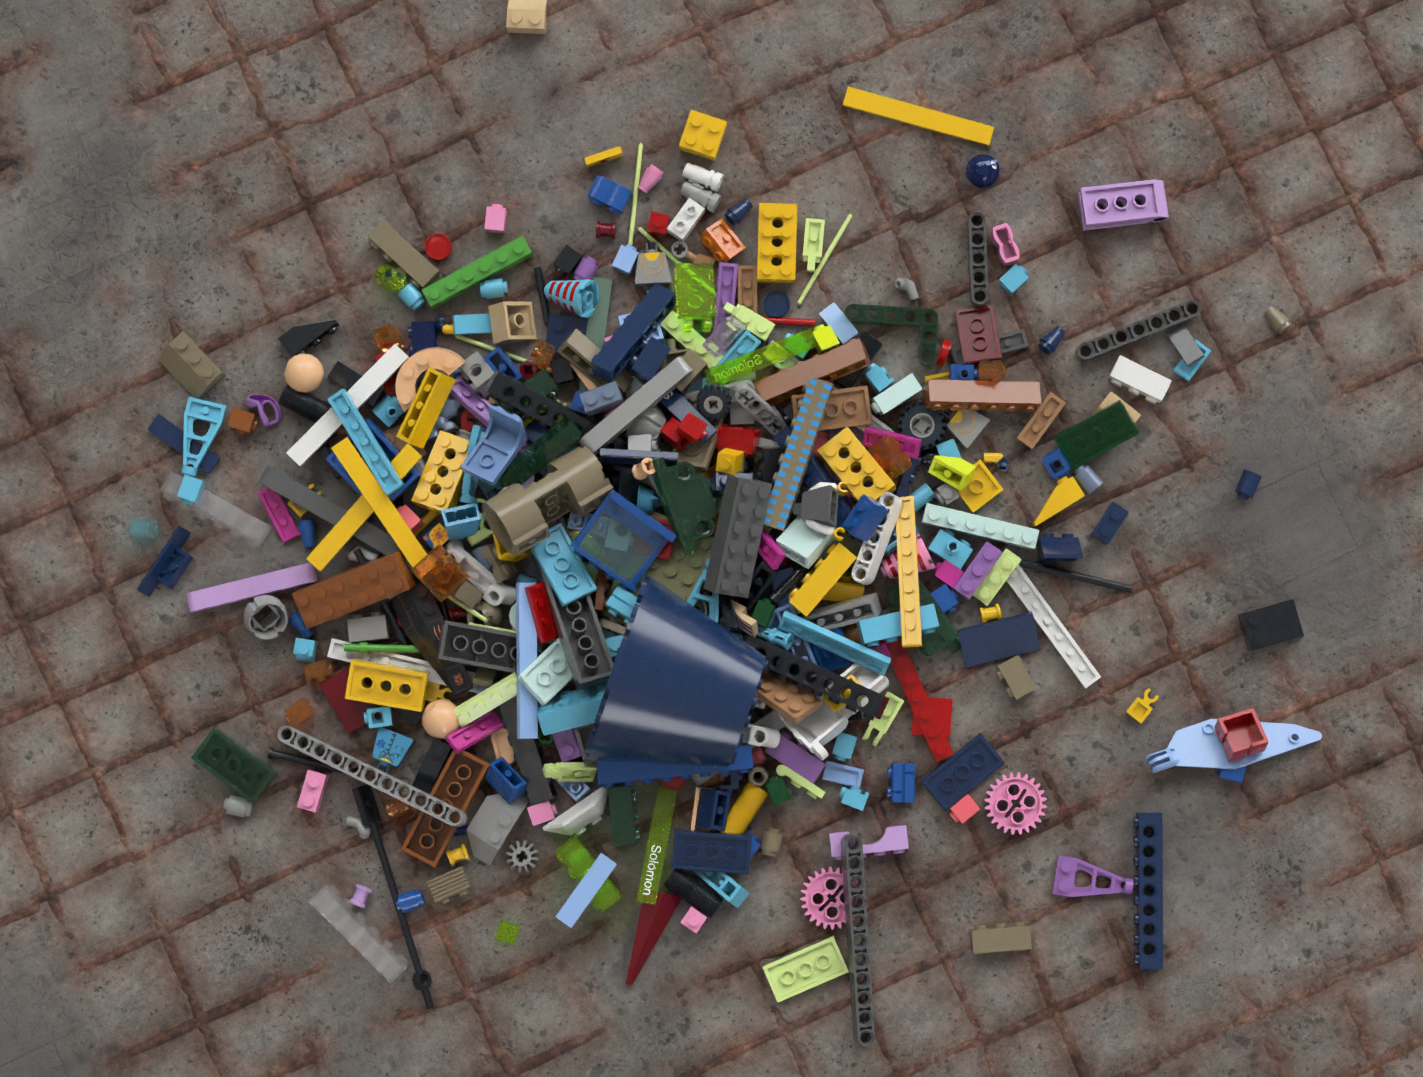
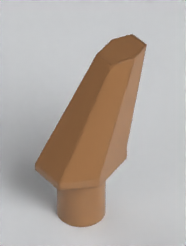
M690 251L685 257L693 262L692 266H713L717 261L700 253L695 255Z
M718 772L702 783L701 786L705 788L722 783L730 774L719 775Z

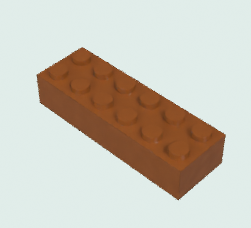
M398 550L298 589L292 593V596L306 628L309 629L407 591L416 584L401 550Z
M453 750L430 795L466 813L486 776L490 763L466 750L458 754ZM441 804L436 807V813L439 815L443 811ZM421 811L401 850L433 867H437L458 827L451 826ZM458 812L453 815L454 823L460 820Z

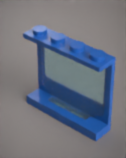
M611 489L572 542L571 547L574 549L573 553L581 559L585 557L590 560L588 564L598 570L600 567L604 570V575L610 580L617 579L621 582L619 586L628 592L630 589L636 592L638 589L635 586L666 543L668 541L673 542L677 536L615 490Z

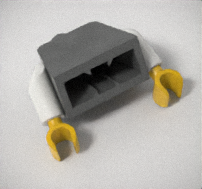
M844 481L840 482L839 485L828 482L817 483L809 491L803 492L801 503L793 504V514L800 515L807 526L816 532L828 536L832 534L837 541H842L844 538L839 537L837 532L845 533L844 528L839 527L835 530L833 527H836L839 495L846 496L848 494V490H842L841 488H847L848 484Z

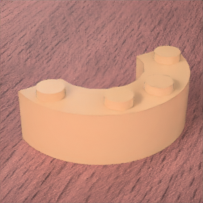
M440 347L426 348L413 354L402 365L396 378V396L403 411L405 412L410 408L418 391L417 382L422 372L431 367L442 370L450 375L466 361L457 353Z

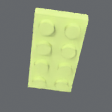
M834 936L762 966L777 1002L849 972Z

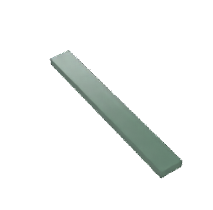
M593 277L594 282L599 287L598 304L594 303L593 308H596L594 313L588 317L586 337L602 350L605 343L604 338L606 337L613 280ZM580 379L579 392L589 391ZM593 415V416H590V417H586V418H588V419H590L591 421L595 422V416H596V415Z

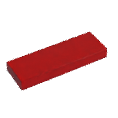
M538 582L525 587L539 643H545L558 638L544 582Z

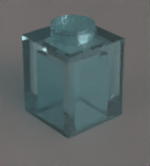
M130 518L129 537L156 539V535L159 534V523H157V520Z

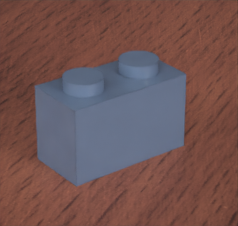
M616 381L579 394L588 417L624 403Z

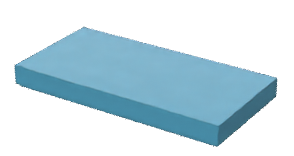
M560 523L549 528L550 537L530 549L560 604L564 607L596 592L597 587L581 558L573 553L572 542L562 524Z

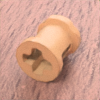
M649 457L644 458L641 463L633 465V476L637 480L645 479L647 475L655 473L656 463Z

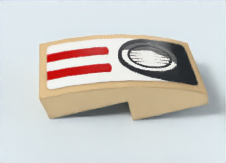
M731 600L738 626L754 638L759 633L757 620L747 616L746 607Z

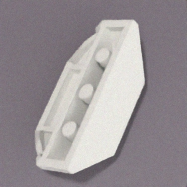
M600 787L542 827L543 830L579 836L586 831V825L589 823L595 825L602 820L601 815L605 811L609 787Z

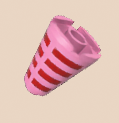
M916 534L918 572L936 568L920 534ZM896 550L882 561L883 565L880 566L884 577L889 576L890 579L899 577Z

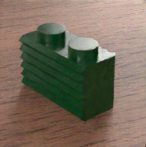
M762 597L761 600L756 602L750 617L757 620L758 625L767 628L776 606L772 605L773 601Z
M775 775L767 779L765 787L769 791L768 794L772 798L773 805L776 806L792 799L782 777L778 778Z

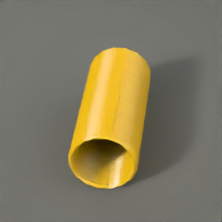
M748 781L742 793L738 796L739 798H737L727 814L725 831L720 832L743 834L769 794Z

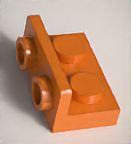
M723 219L708 227L700 236L703 244L709 248L718 262L728 263L746 248Z

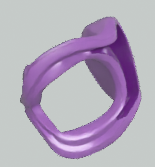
M258 394L247 397L246 406L251 409L258 407L264 427L272 426L282 420L283 415L280 405L272 397ZM265 403L272 405L276 414V420L268 421L263 411Z

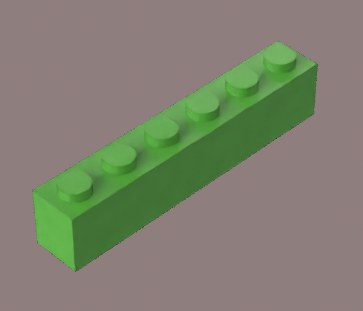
M521 236L422 289V292L431 308L435 309L480 285L484 280H489L532 257L533 254L524 237Z

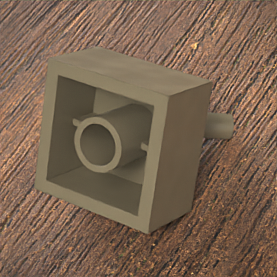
M668 339V347L671 350L663 361V369L677 357L681 356L693 370V373L675 388L684 396V389L688 385L690 387L693 386L699 378L702 379L708 373V364L690 348L678 350L675 339Z

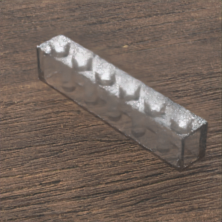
M170 471L159 490L164 493V498L171 502L174 499L181 502L182 498L178 497L177 494L183 477ZM203 489L198 504L193 502L191 506L181 502L179 505L187 511H190V509L197 511L196 516L205 521L207 518L213 520V525L221 530L226 527L231 530L229 534L238 539L241 536L247 539L246 543L254 548L257 545L263 547L274 528Z
M324 885L309 903L390 984L393 983L409 967L407 958L401 953L397 954L393 950V944L387 939L384 941L379 936L381 934L380 931L374 926L370 927L366 923V917L360 912L356 913L352 909L353 904L345 898L343 900L338 895L340 892L335 886Z

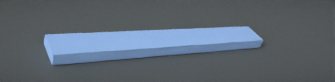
M516 583L517 676L537 658V632L525 587L535 583ZM517 678V739L538 738L537 699Z

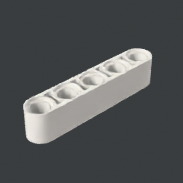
M890 492L884 493L879 499V502L888 509L884 516L886 517V522L882 525L881 520L868 541H863L852 569V578L863 585H869L874 581L902 509L903 503L901 498ZM893 499V504L889 506L890 500ZM879 535V540L875 543V538ZM872 553L873 556L871 560L868 561V556ZM865 571V577L861 579V574Z

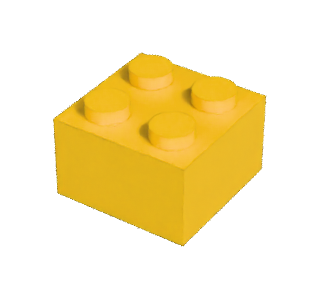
M691 110L679 143V150L716 161L727 128V121Z

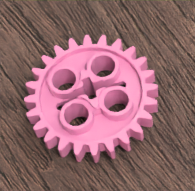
M1009 772V778L1002 774V781L996 778L997 785H989L993 789L992 792L986 791L990 795V798L984 799V801L989 802V805L985 806L984 809H990L986 816H993L990 823L998 822L996 828L999 829L1003 826L1004 833L1008 829H1010L1012 835H1014L1015 830L1020 835L1022 834V829L1029 832L1028 826L1036 828L1034 822H1042L1039 815L1045 816V813L1041 811L1042 808H1047L1046 805L1042 804V801L1047 800V798L1041 797V794L1045 791L1038 790L1041 785L1040 783L1033 784L1035 778H1031L1028 781V774H1025L1023 778H1021L1020 772H1017L1016 777L1013 776L1012 772ZM1012 784L1018 787L1016 795H1010L1008 791L1009 786ZM1023 789H1026V793L1018 801L1020 806L1014 807L1006 818L1005 814L1013 805L1011 800H1017ZM1027 796H1032L1034 799V803L1030 807L1024 804V799ZM1000 800H1005L1007 803V808L1004 811H1000L997 808V803ZM1017 811L1021 812L1023 816L1020 822L1013 820V814Z
M829 866L828 872L821 868V874L814 871V878L808 876L810 883H803L807 888L806 890H800V892L805 894V897L800 898V900L805 901L801 908L808 909L804 915L811 914L809 921L811 922L816 919V926H819L822 922L823 929H826L828 924H830L831 930L834 929L835 924L841 928L842 922L846 924L845 904L840 901V895L844 892L843 888L834 896L835 902L830 901L822 911H819V908L829 899L827 897L828 894L833 895L839 886L843 885V873H840L839 867L836 868L835 872H833L831 866ZM829 879H834L836 882V886L832 890L826 888V882ZM851 881V887H854L857 881ZM816 893H820L823 897L822 902L819 904H815L812 899ZM858 897L853 898L852 906L858 904ZM831 906L837 910L834 917L827 915V909Z

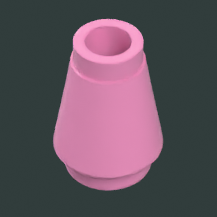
M651 164L650 167L646 168L638 188L648 193L662 179L661 176L664 172Z

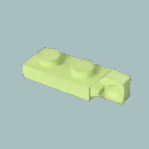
M806 218L802 257L804 262H808L807 272L814 273L815 263H820V258H822L825 220Z
M727 302L723 308L724 312L731 315L729 319L735 325L748 330L751 334L765 342L775 327L774 323L743 305L737 304L735 307Z
M584 762L544 764L542 771L545 778L557 779V782H593L597 772L596 762L584 764Z

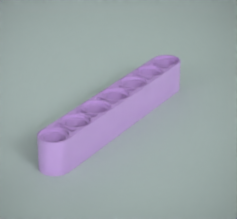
M306 563L186 593L189 611L193 613L318 582L315 566L311 563Z

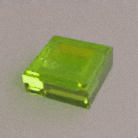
M501 920L495 939L514 944L520 925Z

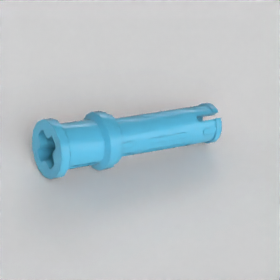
M757 624L758 630L761 631L756 635L757 637L768 640L772 645L783 646L785 650H789L792 647L794 634H787L781 632L778 628L769 629ZM738 626L737 630H738V631H743V630Z

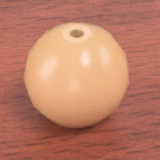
M303 353L292 357L288 361L284 372L287 384L292 389L304 393L318 388L324 375L323 366L320 361L310 354Z
M443 699L429 703L422 713V725L425 731L430 736L439 739H446V736L457 731L460 727L459 720L454 714L455 707L457 706L451 701Z

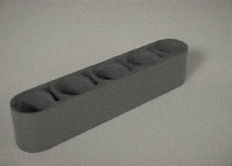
M976 211L968 218L967 235L970 301L972 305L978 307L985 305L989 297L986 219L983 213ZM974 217L979 218L981 225H973L971 219ZM974 236H979L982 239L980 245L972 242ZM980 255L983 262L980 264L975 263L973 256ZM981 274L984 279L983 282H976L973 278L974 275ZM974 294H983L984 300L981 302L976 301Z

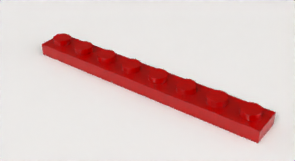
M897 637V641L886 643V640H883L881 643L886 644L891 654L889 658H891L892 667L935 761L938 762L953 755L954 753L906 648L902 647L901 637Z

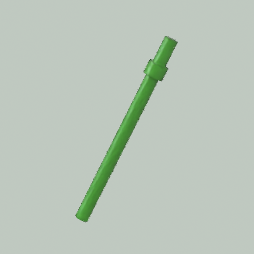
M367 642L344 644V651L359 652V654H367V652L420 653L415 645L367 644Z

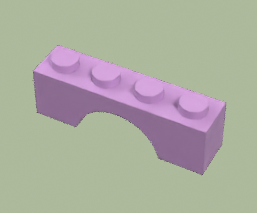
M906 825L886 827L883 836L877 842L867 845L862 844L863 857H866V853L873 852L874 856L886 855L885 851L893 850V854L905 853V849H909ZM848 831L829 833L831 857H835L836 860H842L841 839L844 835L849 834ZM851 839L848 842L849 848H852L855 845L854 839Z

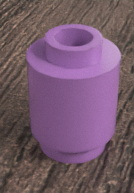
M589 256L587 258L582 257L574 271L573 279L592 280L599 268L596 265L598 261Z

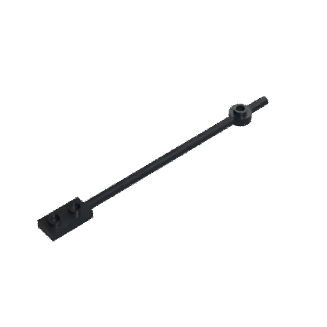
M368 784L354 788L352 792L363 826L369 824L415 970L412 977L413 985L422 992L426 1008H433L434 1004L429 991L432 983L431 976L426 970L422 969L406 915L401 909H397L395 901H398L399 893L376 823L381 821V816L372 788Z

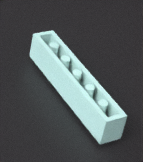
M929 503L925 505L921 521L922 524L946 528L951 531L1030 550L1035 549L1039 534L1037 529Z

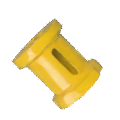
M995 604L994 607L979 608L982 623L1002 619L999 604Z
M461 844V847L452 851L446 850L451 866H455V863L465 859L470 860L465 844Z

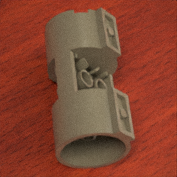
M579 446L564 456L552 459L547 464L548 474L537 483H531L526 489L518 483L505 487L497 495L483 502L482 510L489 527L500 544L509 553H515L518 556L550 537L549 523L569 511L576 515L580 514L582 517L599 507L610 490H614V488L610 484L609 479L605 478L602 471L603 467L596 456L586 446L583 448Z

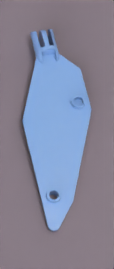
M1209 719L1177 730L1167 749L1145 757L1149 762L1150 768H1153V774L1174 766L1236 770L1319 741L1322 738V734L1295 724L1260 722L1269 740L1265 751L1250 756L1246 754L1244 758L1229 762L1222 748L1224 743H1220L1214 730L1218 719Z

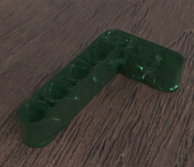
M850 304L845 308L844 315L853 324L919 328L918 361L923 366H929L934 362L938 331V314L935 310ZM850 309H855L858 312V316L850 318L847 312ZM873 310L877 313V317L869 319L867 312ZM894 312L896 319L893 321L888 320L886 313ZM907 313L914 314L915 320L913 322H908L905 319ZM931 314L934 317V322L927 323L924 320V316ZM930 333L933 336V340L931 342L924 341L923 334ZM929 352L932 355V359L930 361L923 360L922 353Z
M569 418L561 420L516 456L498 481L504 488L516 483L522 485L576 442L581 436V431Z

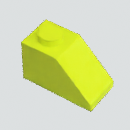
M822 324L813 328L814 331L811 333V337L818 354H823L832 347L839 346L840 343L830 325L825 327Z
M934 456L928 473L961 491L971 482L976 466L957 457Z

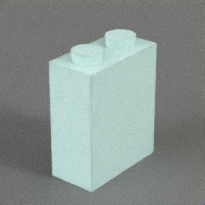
M913 373L870 399L872 402L870 407L875 414L879 413L881 416L922 390V387Z
M798 515L778 537L776 543L786 554V557L809 569L835 538L832 534L828 536L816 532L808 527L806 522Z

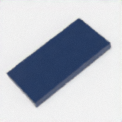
M1032 611L957 630L965 667L1040 649Z
M979 733L921 780V782L944 811H946L1005 762L985 737Z
M674 829L671 868L749 874L752 835Z

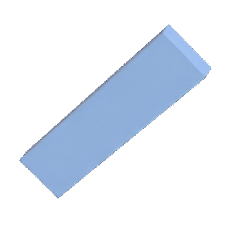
M601 853L558 912L556 918L572 928L617 864Z

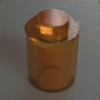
M396 798L385 801L390 819L413 812L414 807Z

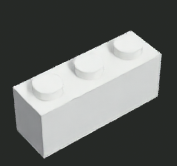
M1121 355L1117 358L1108 376L1112 384L1118 387L1123 385L1129 388L1128 391L1134 395L1142 394L1146 396L1145 400L1156 404V402L1160 403L1163 400L1172 381Z

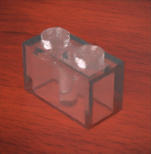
M734 314L724 318L702 346L716 359L727 352L747 327Z

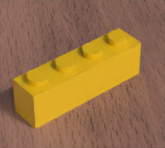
M429 367L396 437L423 449L456 379Z
M833 543L826 551L829 555L824 560L820 558L814 565L816 570L812 574L808 572L801 580L804 584L799 589L795 587L789 594L791 598L789 602L806 617L857 558L841 543L837 545Z

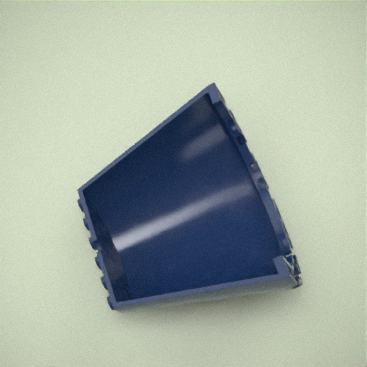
M645 575L636 600L640 605L635 604L595 718L594 726L598 728L592 729L583 759L592 761L729 767L730 763L734 764L737 753H735L737 745L741 746L744 734L741 733L743 728L749 725L751 715H748L750 708L753 709L755 707L758 697L754 695L756 690H760L763 678H760L762 671L765 672L768 660H765V655L653 577Z

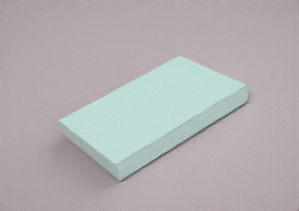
M559 638L517 676L542 706L549 702L573 678Z

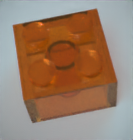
M440 543L411 569L440 602L444 601L470 577Z

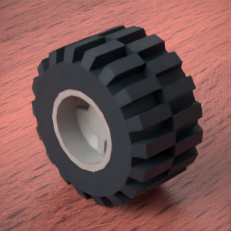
M915 402V404L909 405L899 417V434L922 439L921 451L932 449L944 437L946 431L944 415L941 410L934 411L931 408H925L924 402Z

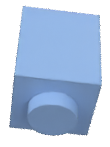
M629 244L626 246L621 245L612 268L630 276L638 259L639 252L636 251L637 248Z

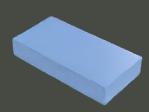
M826 760L822 779L860 788L864 770Z

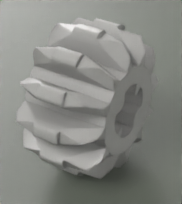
M527 840L523 841L522 847L520 842L516 841L517 849L510 845L509 848L514 852H506L507 856H512L511 859L507 860V863L514 862L511 866L512 870L519 866L518 873H521L522 866H524L526 872H529L528 864L535 868L536 865L531 861L539 860L538 857H533V854L538 853V850H530L534 844L531 843L526 847ZM522 851L526 852L525 855L527 854V859H524L523 862L519 861L520 858L517 857Z

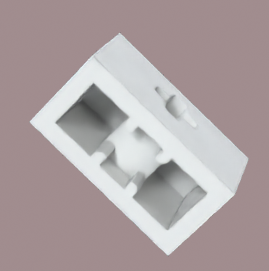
M689 198L667 227V232L679 241L684 242L704 215L705 208Z

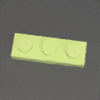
M1006 548L973 593V596L988 606L1022 559Z

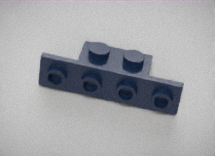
M181 526L176 528L145 578L141 581L137 588L139 592L150 597L159 582L173 590L194 558L181 549L190 536V531Z

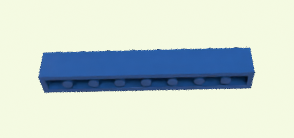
M751 745L737 746L735 753H737L734 764L730 763L729 767L596 761L598 784H603V788L615 787L617 782H622V785L625 786L634 785L636 780H642V784L653 783L655 778H661V782L672 781L673 776H680L681 780L691 779L692 774H699L700 777H709L711 772H719V775L731 774L730 770H738V773L750 772V768H753Z

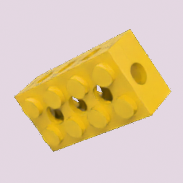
M759 203L757 282L795 283L797 204ZM774 221H780L782 222L783 226L780 228H775L772 225V223ZM778 239L782 242V245L775 247L772 245V241ZM778 258L782 263L779 266H774L771 261Z
M848 427L817 450L820 458L838 480L848 484L846 489L856 502L859 501L863 494L879 501L884 493L896 491L893 481ZM843 453H849L847 458L840 457ZM856 467L861 468V471L858 473L852 472ZM866 482H873L871 487L864 486Z
M440 430L411 499L416 506L441 514V510L457 506L464 478V472L460 466L467 458L469 440Z
M354 658L350 663L345 699L421 712L425 706L430 671ZM365 677H369L372 680V686L365 684ZM384 681L391 683L392 688L390 690L384 687ZM403 684L410 686V693L404 692Z

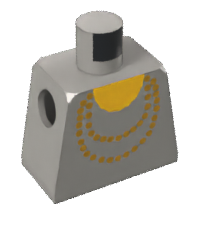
M647 242L646 253L638 254L635 286H654L656 283L659 285H672L665 252H658L657 242Z
M945 409L942 412L950 420L946 425V429L965 450L990 421L978 412L969 411L968 409L958 411Z

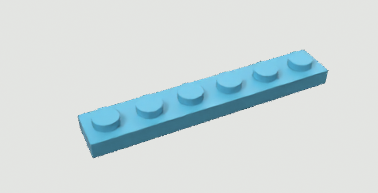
M341 389L327 400L385 494L389 496L404 486V483L347 391Z
M785 611L778 626L779 629L792 633L794 636L878 674L885 675L891 658L790 612Z

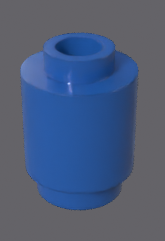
M415 889L399 894L398 901H395L398 910L401 909L403 913H407L421 908L422 905H425L422 891H416Z

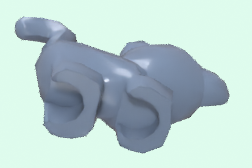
M448 395L428 437V440L432 443L436 441L440 430L450 434L459 430L455 423L449 421L457 416L458 410L462 406L452 395ZM408 408L405 412H403L402 414H403V415L407 414L409 408Z

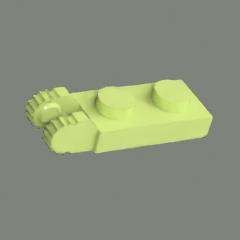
M888 691L885 696L890 699L881 719L879 720L874 717L873 721L870 720L869 726L862 737L866 741L873 728L880 731L873 740L872 745L875 747L883 734L887 732L904 703V700Z

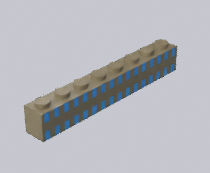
M810 377V380H806L803 391L805 395L803 399L800 398L797 405L799 413L792 420L791 428L793 430L791 436L788 435L784 444L787 447L785 454H781L778 464L781 465L779 472H775L772 483L775 484L769 496L764 520L765 526L783 532L787 528L792 513V506L796 501L834 388L833 383Z

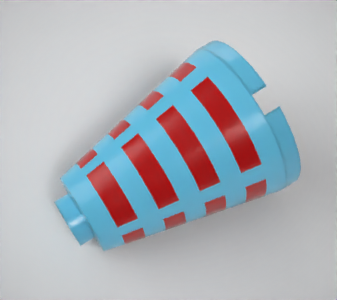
M590 279L550 281L544 288V294L548 300L581 317L588 318L596 309L593 308L594 303L598 304L599 287L594 280Z

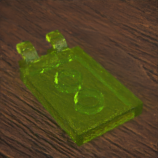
M675 263L677 319H683L684 332L692 331L693 319H702V331L710 332L712 319H716L713 263Z

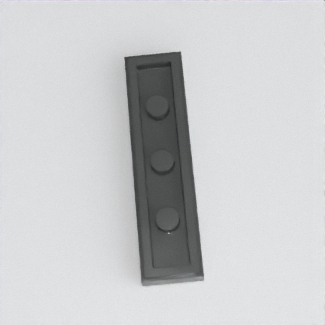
M1024 328L998 335L1001 355L1029 347ZM961 346L951 348L950 352L954 364L964 365Z

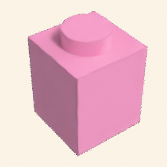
M492 204L491 207L487 206L484 228L486 232L505 234L507 210L503 208V205Z
M550 800L527 807L533 826L555 819V814H558L555 803H551Z
M691 905L680 923L697 933L707 919V916Z

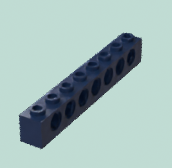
M1137 812V816L1133 818V826L1137 828V836L1133 838V845L1137 847V855H1134L1133 858L1134 867H1137V875H1134V886H1137V894H1134V906H1137V914H1134V925H1137V933H1134V945H1137V953H1134V964H1137L1139 969H1163L1162 813ZM1149 826L1152 829V835L1146 838L1143 835V829ZM1146 846L1152 848V854L1149 857H1145L1143 854V849ZM1147 865L1152 867V874L1150 876L1143 874V869ZM1146 885H1150L1153 889L1149 896L1143 893V888ZM1150 904L1153 911L1150 915H1145L1143 908L1145 905ZM1146 924H1151L1153 930L1150 934L1146 935L1143 932V928ZM1150 943L1153 946V950L1150 954H1145L1143 948L1146 944Z

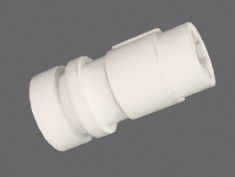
M687 163L682 177L689 179V182L705 185V188L709 189L710 187L712 191L718 192L724 174L715 173L714 170L708 171L703 167Z

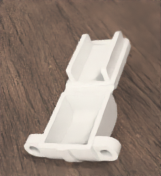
M856 663L840 675L846 678L852 673L864 687L877 693H881L889 686V680L885 675L878 674ZM832 682V684H830V685L828 686V688H827L828 691H830L831 689H833V687H834V683H833V682ZM817 695L816 697L822 701L821 707L796 724L780 713L778 715L785 726L793 733L794 737L823 761L829 756L823 746L846 728L848 718L852 714L854 715L855 712L846 709V705H844L835 713L822 700V697ZM867 697L861 700L862 707L868 703Z

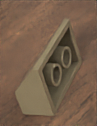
M183 331L168 344L158 359L183 387L197 399H201L225 376L215 363Z

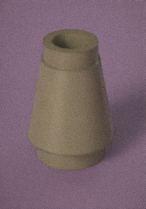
M1273 306L1265 311L1264 314L1275 332H1279L1280 335L1292 326L1290 319Z

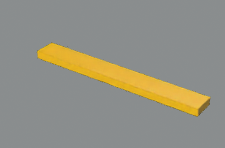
M852 87L847 88L843 102L845 107L986 146L990 145L994 130L993 126Z
M348 437L331 447L416 574L420 576L434 566L433 562Z
M407 443L391 461V464L400 479L403 480L423 456ZM363 494L306 558L320 572L373 514L374 511Z
M914 496L899 497L903 505L896 522L903 648L922 646Z

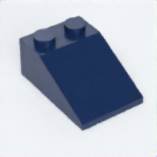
M1043 534V537L1038 538V561L1074 562L1083 558L1079 538L1073 537V534H1062V537H1054V534Z

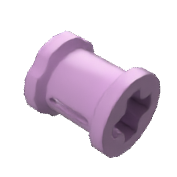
M356 884L357 889L349 902L365 908L366 899L369 893L372 892V889Z

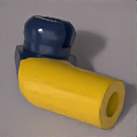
M443 316L435 318L436 323L434 325L444 334H454L453 325L445 323L446 319Z
M984 453V462H994L1001 472L1008 471L1010 464L1003 454Z

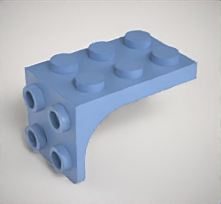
M490 405L488 407L490 414L488 427L460 467L463 472L494 487L528 439L522 419L518 415L510 414L500 406Z

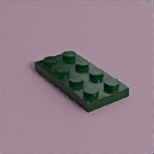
M1118 400L1059 432L1053 438L1071 468L1075 469L1133 438L1140 431L1122 401Z

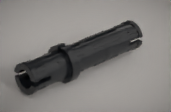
M816 562L809 569L802 565L794 567L792 569L793 572L768 598L775 605H778L814 567ZM803 568H805V569L794 579V577H795Z

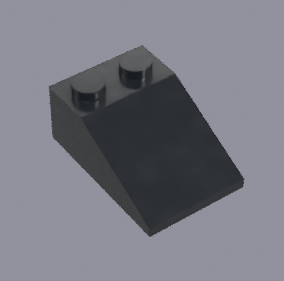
M1294 599L1237 614L1248 651L1304 636Z

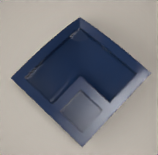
M549 314L544 352L560 354L557 350L575 329H578L586 336L588 319Z

